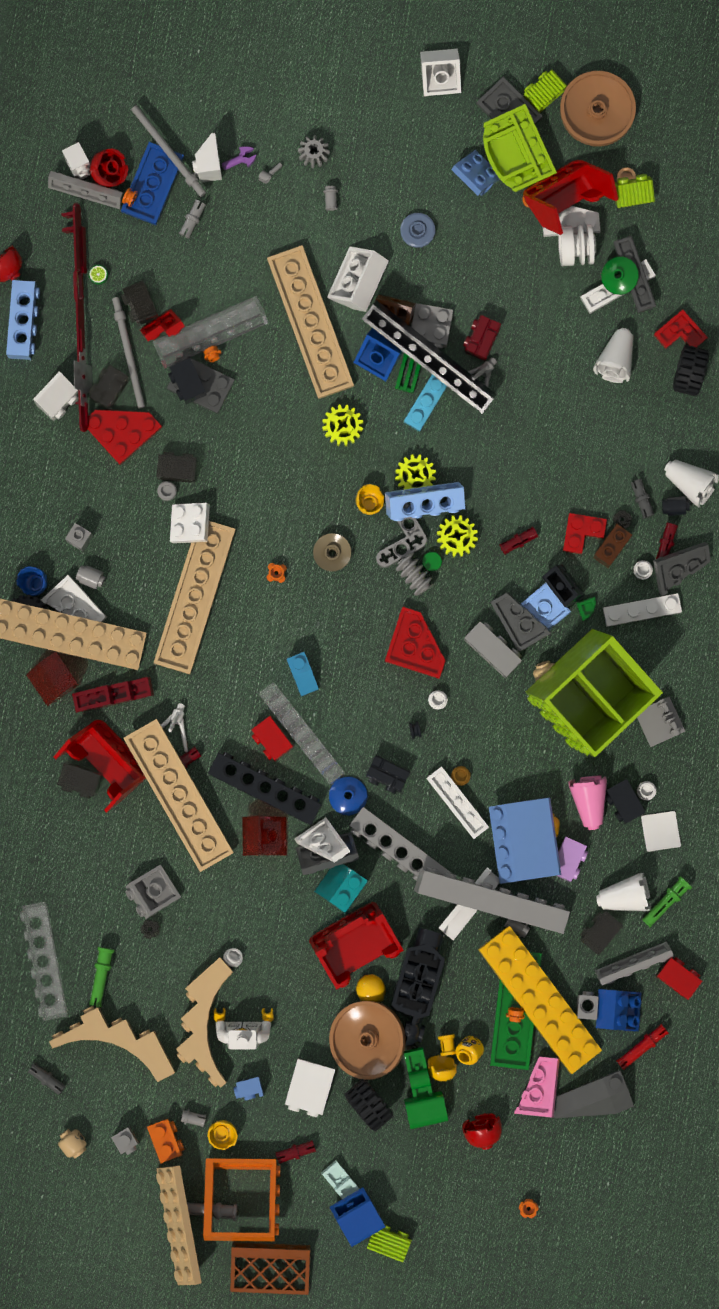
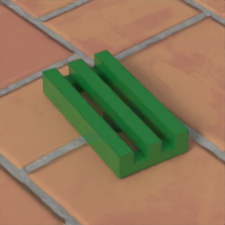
M404 353L395 389L414 393L421 365L417 363L411 389L407 388L414 360L411 358L404 386H400L407 358H411Z

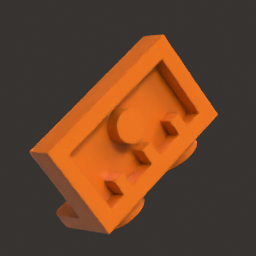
M168 1118L147 1126L160 1163L183 1155L182 1151L185 1149L181 1139L177 1140L175 1133L178 1131L174 1121L170 1122Z

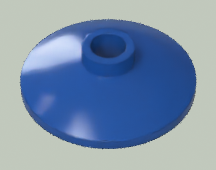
M343 777L331 786L329 801L333 809L338 813L354 815L365 806L367 790L360 780L353 777ZM346 792H350L352 794V797L350 799H346L344 797Z

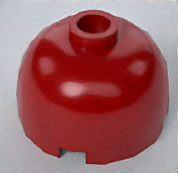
M113 148L101 150L95 154L89 167L93 180L104 187H113L123 183L128 174V165H125L124 155L119 150Z
M12 245L4 251L5 253L0 255V282L16 280L21 275L19 270L22 267V258Z
M493 1113L474 1116L476 1120L470 1122L468 1119L463 1123L464 1136L474 1147L487 1150L492 1148L501 1138V1120L499 1116L496 1118V1115Z

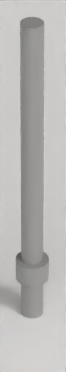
M137 105L131 109L132 112L186 178L185 182L189 187L192 186L200 197L204 196L206 191L198 183V178L190 173Z
M115 297L112 299L115 309L114 318L118 322L137 407L143 408L145 403L125 323V311L122 310L120 298Z

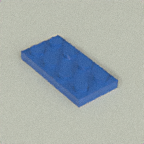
M148 142L130 187L131 191H138L137 198L132 207L125 203L121 209L122 213L153 225L158 223L179 171L159 145ZM175 152L178 158L183 161L184 155Z

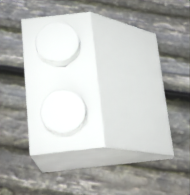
M458 49L420 52L424 96L461 93Z
M211 133L196 152V160L192 161L194 175L199 177L200 183L222 180L216 135Z
M58 372L33 400L38 408L55 421L56 419H61L66 413L65 409L69 405H74L79 397L78 390L74 388L61 372Z

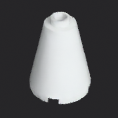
M626 328L616 330L594 364L593 370L595 374L598 375V372L602 374V379L614 383H623V380L629 381L631 377L634 337L630 330Z
M676 459L673 462L669 461L664 469L666 477L698 508L700 504L704 505L715 490L713 488L714 482L718 484L719 481L717 473Z
M638 873L599 891V895H596L598 906H602L603 910H651V903L648 904L647 899L650 898V893L644 873Z

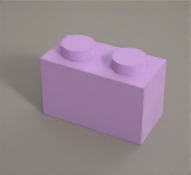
M568 837L564 838L558 851L561 875H557V877L569 882L572 879H577L581 870L578 868L580 861H585L588 854L586 845Z

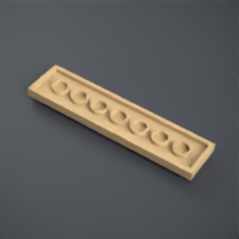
M303 245L268 257L267 261L318 399L354 387Z
M209 521L208 542H191L154 664L191 675L236 531L235 528Z
M0 599V639L130 669H139L146 632Z
M158 719L124 737L123 739L199 871L201 872L233 854L234 851Z

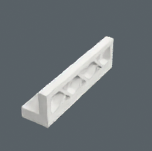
M486 868L474 884L481 885L484 882L493 885L492 889H495L500 882L499 878L489 868ZM457 904L438 929L454 940L477 910Z

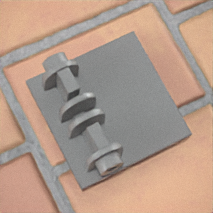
M670 697L650 705L637 717L650 747L686 732Z

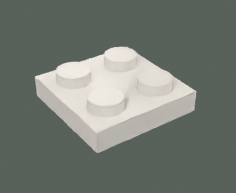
M210 504L172 505L170 542H208Z

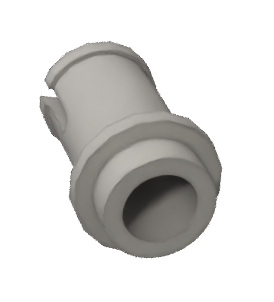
M326 186L323 191L325 194V210H337L336 193H338V190H336V186Z
M508 919L504 926H510L519 937L522 936L523 938H525L530 930L528 924L524 925Z
M190 1109L187 1111L183 1110L181 1122H184L185 1125L189 1123L204 1127L206 1115L190 1112Z

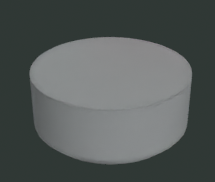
M165 481L158 486L157 493L163 501H171L175 498L177 490L173 483Z

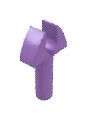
M239 147V156L222 163V168L227 170L240 163L247 164L249 168L256 160L257 155L250 158L245 157V155L254 151L252 147Z

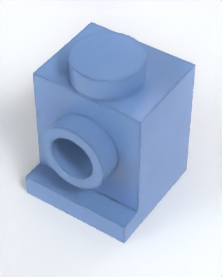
M259 1076L236 1082L237 1087H233L236 1099L244 1097L245 1100L256 1098L255 1094L259 1093V1097L264 1096Z

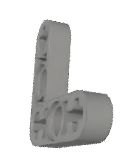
M405 503L403 508H408V503ZM407 517L402 521H397L406 537L377 554L376 561L380 567H390L410 553H415L425 547L427 538L416 518ZM406 519H411L414 521V527L406 529L403 522ZM415 536L422 537V544L415 543L412 545L414 549L410 550V546L406 541L409 540L412 543L415 541ZM400 544L405 545L407 548V552L403 555L396 552V547ZM393 549L397 559L394 560L392 556L388 559V563L380 562L382 559L381 555L388 556L391 554L389 550Z

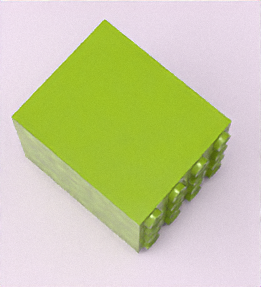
M591 629L525 691L529 696L527 700L534 707L536 706L541 709L539 713L547 721L549 720L554 724L552 727L558 734L566 737L564 741L571 748H574L576 751L579 750L586 756L591 755L593 757H596L663 694L612 635Z

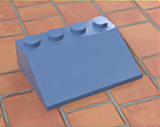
M550 798L489 807L500 884L561 875Z

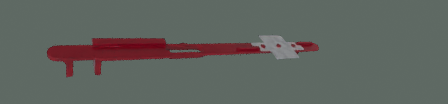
M74 203L71 212L61 213V215L68 219L73 218V226L63 228L62 232L66 234L74 233L75 270L73 272L77 330V361L74 360V388L78 389L79 401L75 402V404L79 405V427L82 432H86L88 429L87 393L93 394L92 366L86 364L83 273L87 274L86 229L81 226V207L79 203Z

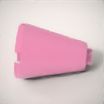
M601 776L581 777L580 782H575V779L568 781L583 826L588 827V830L599 829V825L603 824L607 786L606 776L603 778Z

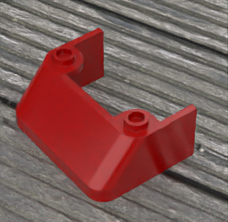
M575 160L557 170L556 174L535 183L523 192L525 202L541 226L559 235L563 234L559 213L580 200L585 199L590 202H597L603 196L614 201L619 200L613 173L583 160Z
M101 720L93 721L69 738L54 756L55 759H58L67 752L74 760L80 761L86 758L111 784L107 789V794L112 801L104 809L106 813L122 802L146 779L129 747Z

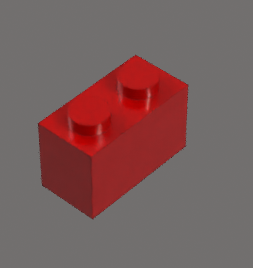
M270 716L251 729L254 733L251 737L257 745L261 743L264 746L265 750H263V753L269 760L273 758L274 761H277L293 749L292 744Z
M677 957L675 959L669 958L656 977L686 1000H689L702 983V980L699 979L701 975L693 969L688 971L683 967L685 963Z

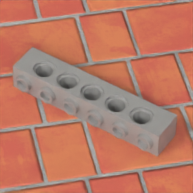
M364 807L349 825L352 828L351 833L358 838L362 835L367 839L366 844L374 850L378 847L383 851L382 856L389 861L394 859L398 862L397 867L405 873L410 871L414 874L412 878L416 881L420 869L415 870L412 868L411 863L415 859L422 861L423 866L421 869L426 870L427 867L437 869L438 873L445 875V872L451 873ZM369 824L376 827V832L373 835H368L365 832V827ZM383 836L391 838L392 843L390 846L384 847L381 844L380 840ZM402 847L407 850L405 858L397 857L396 850Z

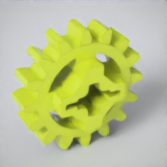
M339 404L337 410L332 407L331 414L325 413L328 419H323L322 421L324 424H327L322 427L323 431H328L325 437H331V443L336 440L337 446H340L341 442H344V445L347 446L348 441L354 444V437L360 438L358 432H363V428L359 426L363 424V420H358L361 414H354L355 408L349 410L348 405L342 409ZM342 413L345 414L344 416H340V417L337 416L338 414H342ZM352 418L354 419L356 424L355 429L350 424ZM330 422L335 425L334 432L330 429ZM344 422H346L347 428L342 427V429L339 430V423L343 424ZM344 434H348V435H349V436H347V437H340L341 435H344Z
M412 454L410 460L404 457V464L398 463L401 469L395 470V473L399 474V476L395 477V481H400L398 488L404 487V490L419 488L413 487L416 484H421V487L433 486L431 481H436V478L432 475L436 474V470H431L434 464H427V457L421 460V455H418L417 459H415ZM418 463L417 466H410V464ZM425 468H426L427 471H428V475H429L428 479H427V477L424 476V474H423V471H424ZM403 472L408 476L406 483L403 479ZM419 472L420 478L416 477L413 479L412 473Z
M452 516L450 522L445 519L446 525L440 524L439 528L442 531H437V535L441 536V538L437 539V543H442L440 549L446 548L445 554L448 555L452 552L453 557L456 556V553L463 557L464 551L470 554L469 548H475L472 542L478 541V538L474 537L478 531L472 530L475 524L469 525L468 518L462 521V516H459L458 520ZM458 524L463 525L468 530L461 529ZM451 526V532L444 535L447 528ZM455 532H458V535H462L459 541L456 538H452ZM470 538L469 543L463 547L464 540ZM447 543H452L456 546V549L450 547Z

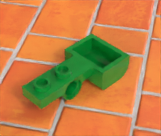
M423 1047L404 1051L413 1097L404 1099L410 1129L447 1122L448 1116L442 1091L432 1093Z

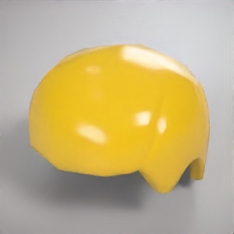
M373 484L364 485L357 492L356 505L363 514H376L383 508L384 495L378 486Z
M369 974L364 975L358 980L356 992L360 1001L380 1003L385 997L386 988L380 977Z
M437 1055L428 1059L427 1069L433 1079L448 1081L453 1079L457 1073V1064L454 1063L452 1057Z
M219 1120L209 1127L207 1137L209 1143L214 1148L226 1150L236 1144L238 1134L236 1127L231 1122Z

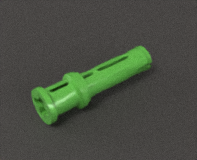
M679 876L678 881L671 888L667 889V894L642 920L651 928L675 901H680L681 896L688 889L691 890L692 887Z
M98 947L97 949L99 954L97 963L94 964L96 974L89 1005L94 1006L96 1002L97 1007L102 1006L107 973L112 968L110 962L112 954L115 953V950Z

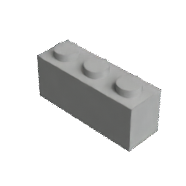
M479 622L466 635L464 641L506 679L522 662L520 659L521 654L514 648L512 650L506 646L507 641L500 635L498 637L492 633L493 628L489 624Z

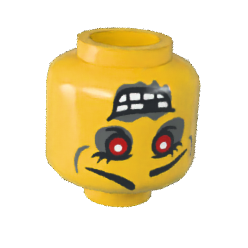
M474 1036L464 1037L456 1047V1056L461 1063L473 1065L483 1055L484 1046Z

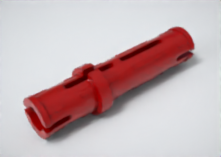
M660 1024L649 1035L645 1034L644 1039L616 1060V1062L625 1070L651 1047L654 1048L657 1042L669 1034L668 1031Z

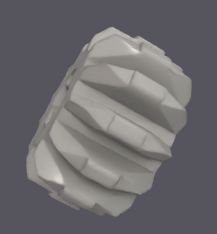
M316 135L313 136V140H310L307 136L306 142H300L302 148H298V153L301 154L299 159L305 160V166L311 163V168H314L315 163H317L321 167V161H328L326 156L330 155V151L327 150L329 145L328 143L323 144L324 138L321 137L317 141ZM314 149H317V154L315 152L314 155L311 154L310 150L314 151Z

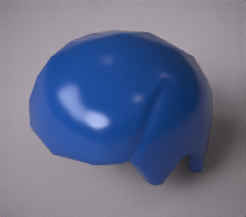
M27 566L18 573L16 583L24 594L38 596L47 587V576L41 569Z

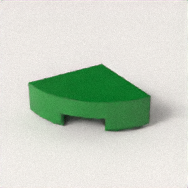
M595 597L576 603L582 621L587 620L593 614L596 605Z

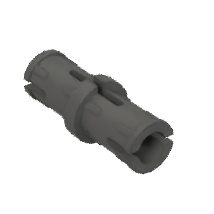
M638 479L630 484L636 496L635 501L639 504L643 519L655 515L649 501L650 495L647 494L642 482L643 480Z
M36 1062L28 1071V1073L41 1081V1085H46L57 1093L58 1096L66 1087L65 1084L52 1076L53 1073H48L37 1065Z

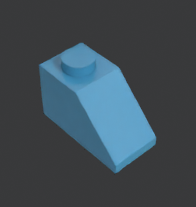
M305 652L287 658L300 695L304 696L319 690Z

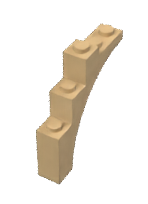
M221 957L185 988L188 991L186 996L192 1002L196 1000L197 1004L181 1018L183 1021L181 1026L188 1033L192 1031L193 1034L176 1049L178 1051L176 1055L183 1063L187 1061L190 1064L195 1059L197 1061L195 1065L202 1073L206 1071L210 1075L208 1080L215 1087L219 1086L220 1088L227 1081L218 1070L211 1054L208 1041V1021L216 994L233 973V970Z
M91 1006L84 1010V1015L80 1016L84 1024L81 1025L78 1022L69 1027L70 1031L65 1034L63 1031H60L52 1036L53 1040L49 1041L52 1049L79 1040H99L112 1043L138 1057L149 1068L157 1082L176 1073L155 1031L150 1032V1030L139 1034L140 1039H137L127 1019L122 1020V1018L111 1022L112 1027H109L99 1007L95 1009L94 1006Z

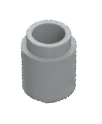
M81 565L77 572L76 580L97 590L98 587L103 586L106 577L103 576L104 572L88 565Z

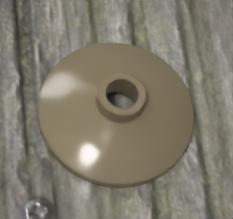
M330 533L323 535L314 545V560L320 568L326 571L341 570L350 561V544L339 534ZM334 550L336 555L334 557L329 556V551Z

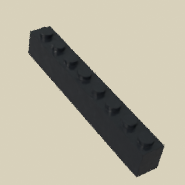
M376 300L363 316V321L479 412L483 413L497 395L478 379L473 381L472 374Z

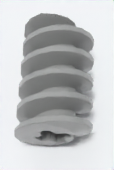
M412 552L397 563L399 565L396 571L403 570L400 576L402 578L407 577L405 583H412L409 588L410 590L416 589L414 595L418 596L434 584H429L432 577L425 578L428 573L427 571L420 572L423 565L416 566L418 558L411 559L414 555Z

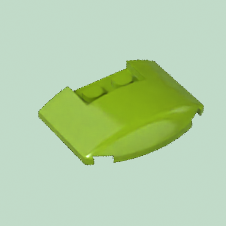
M526 104L484 123L483 143L488 161L498 178L510 187L512 191L517 192L557 173Z

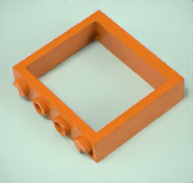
M206 1158L204 1241H275V1235H279V1223H275V1218L279 1216L280 1205L276 1204V1197H280V1185H276V1177H280V1166H277L276 1159ZM214 1169L270 1170L269 1233L212 1232Z

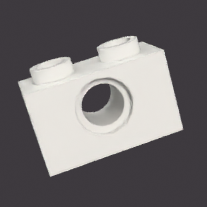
M78 142L62 150L74 178H80L81 180L87 178L90 175V163L80 143Z

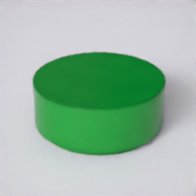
M435 552L427 553L423 557V567L429 572L437 571L441 567V557Z

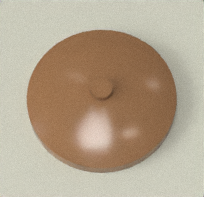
M591 71L576 77L566 87L560 104V115L565 129L577 141L590 146H606L620 140L631 128L636 113V102L630 87L620 77L605 71Z
M360 1001L345 1007L336 1016L331 1026L329 1044L334 1060L343 1071L355 1078L370 1080L387 1075L399 1064L404 1054L406 1038L400 1019L389 1007L375 1001Z

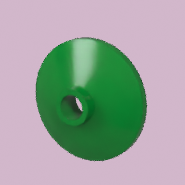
M615 257L609 260L603 267L601 273L602 283L613 294H627L638 283V268L632 260L626 257ZM617 272H621L620 278H616Z

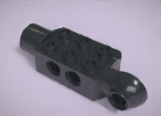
M423 928L418 929L414 946L406 949L391 1001V1006L395 1011L412 1016L411 1021H406L404 1027L405 1046H411L416 1042L421 1043L425 1031V1026L422 1025L423 1018L430 1015L445 958L440 955L445 935Z

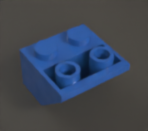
M599 989L596 1028L639 1032L641 993Z
M364 1187L330 1206L351 1247L386 1227Z

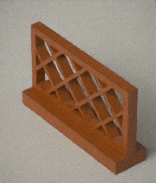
M232 1242L230 1292L309 1295L310 1245ZM236 1257L244 1258L248 1264L243 1269H240L235 1264ZM258 1258H263L268 1263L261 1271L254 1264ZM277 1259H283L288 1264L281 1271L273 1264ZM297 1260H306V1267L300 1272L292 1265ZM250 1265L258 1272L251 1280L243 1273ZM270 1266L277 1272V1275L271 1280L263 1274ZM289 1267L297 1274L291 1281L282 1274ZM239 1275H242L248 1282L243 1287H235V1279ZM259 1276L267 1282L263 1288H259L253 1283ZM279 1276L287 1283L283 1288H276L273 1284ZM300 1277L305 1282V1289H296L292 1283Z

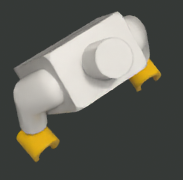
M216 1008L214 1009L217 1038L219 1041L227 1044L228 1049H257L261 1043L269 1039L271 1022L274 1020L272 1008L268 1014L265 1013V1008L262 1009L263 1022H224L225 1008H223L221 1014L216 1012Z

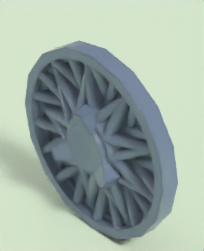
M423 213L408 215L400 227L401 237L411 247L422 248L427 246L435 236L433 220Z

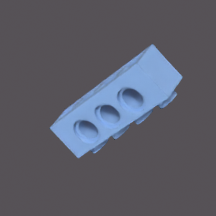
M12 280L6 355L10 359L31 360V355L35 354V343H32L33 336H36L37 325L34 324V318L38 317V306L35 305L36 299H39L40 288L37 287L35 281ZM23 298L30 299L27 305H21L20 302ZM21 317H28L27 323H19ZM26 335L27 339L25 342L20 343L17 341L18 337Z
M459 482L385 492L386 514L393 521H402L407 517L421 518L423 515L428 514L437 516L441 512L457 513L459 510L465 509L464 487ZM443 497H447L444 503H440ZM426 499H429V502L425 506H422V502ZM410 502L408 508H403L405 503Z

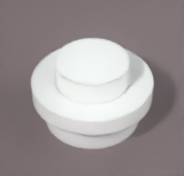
M642 560L635 564L633 572L638 579L645 580L651 576L653 568L648 561Z
M440 690L433 691L428 699L429 705L436 710L443 709L448 701L447 695Z
M644 781L638 785L637 794L642 800H651L656 795V787L652 782Z
M231 948L224 953L223 959L228 966L238 967L242 963L243 957L240 950Z

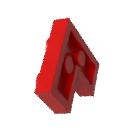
M170 309L141 328L140 332L147 341L158 338L163 331L169 337L176 335L185 326L180 318Z
M681 310L654 333L656 339L665 349L680 337L687 345L693 347L700 346L708 338L684 310Z
M569 513L563 551L582 554L585 536L604 539L607 519Z

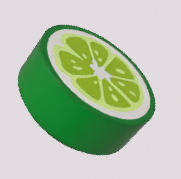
M95 265L89 271V278L92 283L102 285L108 279V272L105 267Z

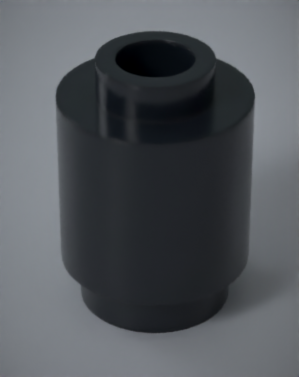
M685 496L662 499L663 514L668 516L686 515V511H690L689 499L686 500Z

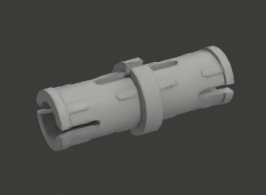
M195 200L190 213L186 214V221L179 232L183 236L187 229L185 238L190 239L195 225L199 224V217L206 207V204L202 202L199 209H197L200 203L199 200Z

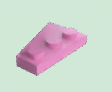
M538 1058L530 1076V1081L522 1094V1099L514 1114L554 1118L560 1059Z

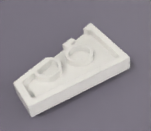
M571 206L559 213L561 226H572L574 234H577L579 225L583 226V232L586 233V224L592 225L594 233H600L598 212ZM543 227V237L558 236L557 233Z
M67 575L41 599L43 603L64 614L103 622L107 618L70 575Z
M326 817L294 839L297 844L334 863L350 852Z

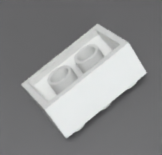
M349 247L327 298L351 309L366 312L389 261L373 250Z

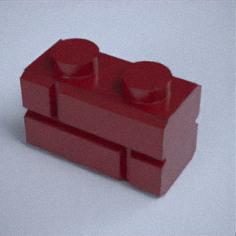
M480 315L479 320L475 319L471 326V329L474 331L471 337L467 336L463 345L466 347L465 353L486 361L501 328V323L483 315Z

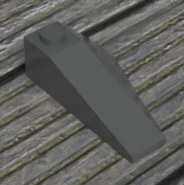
M617 1070L556 1096L554 1118L617 1114L634 1107L621 1071Z

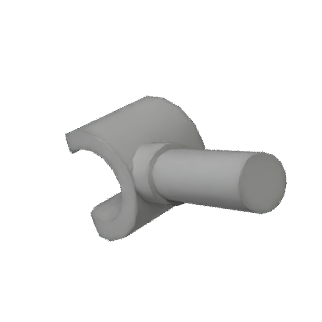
M278 163L269 173L262 170L258 180L265 184L269 183L272 175L282 167V164Z

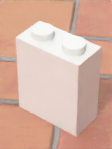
M298 1059L285 1105H288V1109L299 1112L300 1109L306 1110L307 1115L317 1118L319 1114L323 1115L335 1069Z

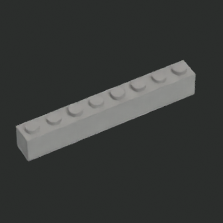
M427 867L426 870L420 868L414 891L419 894L564 934L570 911L564 909L565 905L554 903L552 906L546 904L547 900L536 897L534 901L528 899L529 895L518 892L517 895L510 894L511 890L500 887L499 890L492 889L493 885L482 882L481 885L474 884L475 880L463 877V880L456 878L455 874L445 872V875L438 873L437 869Z

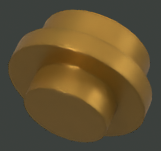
M456 767L452 771L451 779L456 785H465L470 780V772L466 767Z

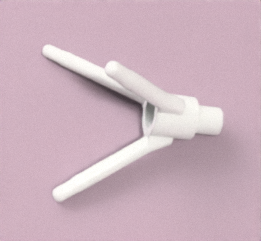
M178 703L177 708L173 710V713L161 726L164 728L171 722L168 731L172 732L175 724L179 725L184 751L188 752L183 719L185 705Z

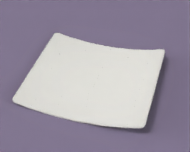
M675 811L641 816L647 852L681 847Z

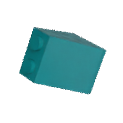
M341 864L330 868L314 892L346 914L368 881L346 865Z

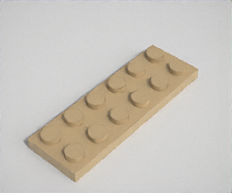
M180 1165L157 1168L156 1179L161 1190L160 1200L164 1207L163 1217L168 1228L167 1239L172 1250L171 1259L175 1266V1280L178 1285L201 1284Z

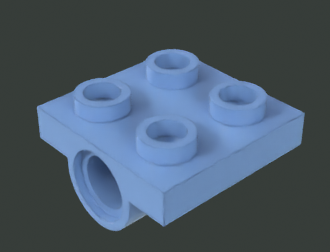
M476 150L456 163L451 169L477 196H483L493 184L499 181L490 163Z

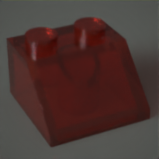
M57 652L42 660L26 675L47 707L79 686Z
M242 817L243 856H287L286 817Z

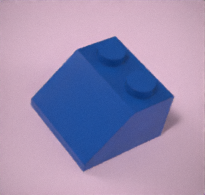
M372 328L366 335L353 363L380 379L387 381L400 360L403 351Z

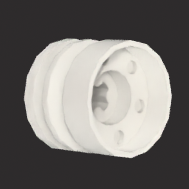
M586 224V233L583 232V226L579 225L577 234H574L572 226H562L563 234H558L561 266H574L575 257H579L581 265H584L585 256H587L588 264H594L596 238L592 225Z

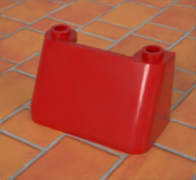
M375 902L362 906L317 932L309 939V943L336 990L350 983V974L381 955L384 954L386 958H395L400 952L404 951Z

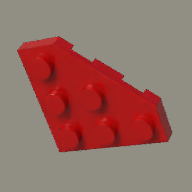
M95 410L88 416L87 430L121 465L154 436L162 426L149 412Z
M402 607L385 662L440 679L445 658L437 646L421 612Z

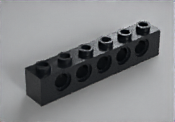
M226 752L217 754L208 771V775L312 826L322 806L319 803L320 799L312 795L306 797L302 795V790L294 786L290 789L284 786V781L276 777L272 780L267 777L268 773L260 769L256 772L250 769V764L242 760L238 763L233 760L234 756ZM230 765L237 768V772L233 776L226 774V769ZM246 774L254 776V781L251 784L243 782V777ZM265 782L271 785V790L268 793H263L260 790V786ZM281 791L288 793V799L284 802L279 801L277 798L278 793ZM297 800L305 801L306 806L303 810L295 808Z

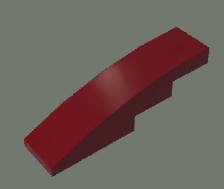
M145 677L73 693L72 696L75 711L78 713L154 696L151 678Z

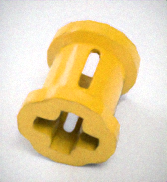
M455 1034L438 1036V1040L441 1043V1056L456 1054L454 1045Z

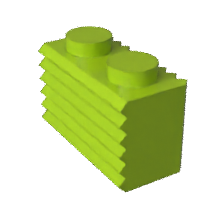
M553 70L542 73L536 84L531 83L524 90V98L539 113L562 95L567 87Z
M647 174L637 175L636 179L630 180L628 177L618 178L617 182H615L619 199L615 201V204L618 208L655 202L653 180Z
M385 1225V1228L371 1235L367 1249L404 1262L412 1239L408 1238L409 1234L398 1230V1233L390 1231L391 1227Z

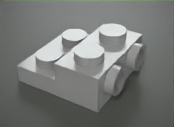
M416 303L412 328L438 349L447 348L453 310Z
M161 865L130 882L126 886L127 890L125 891L128 899L135 901L138 915L140 917L144 916L145 919H148L181 898Z

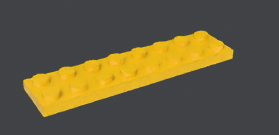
M507 926L478 949L570 1074L576 1072L602 1051L510 926Z

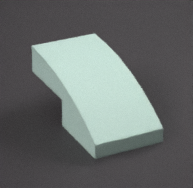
M337 1160L321 1172L342 1199L359 1190V1187Z

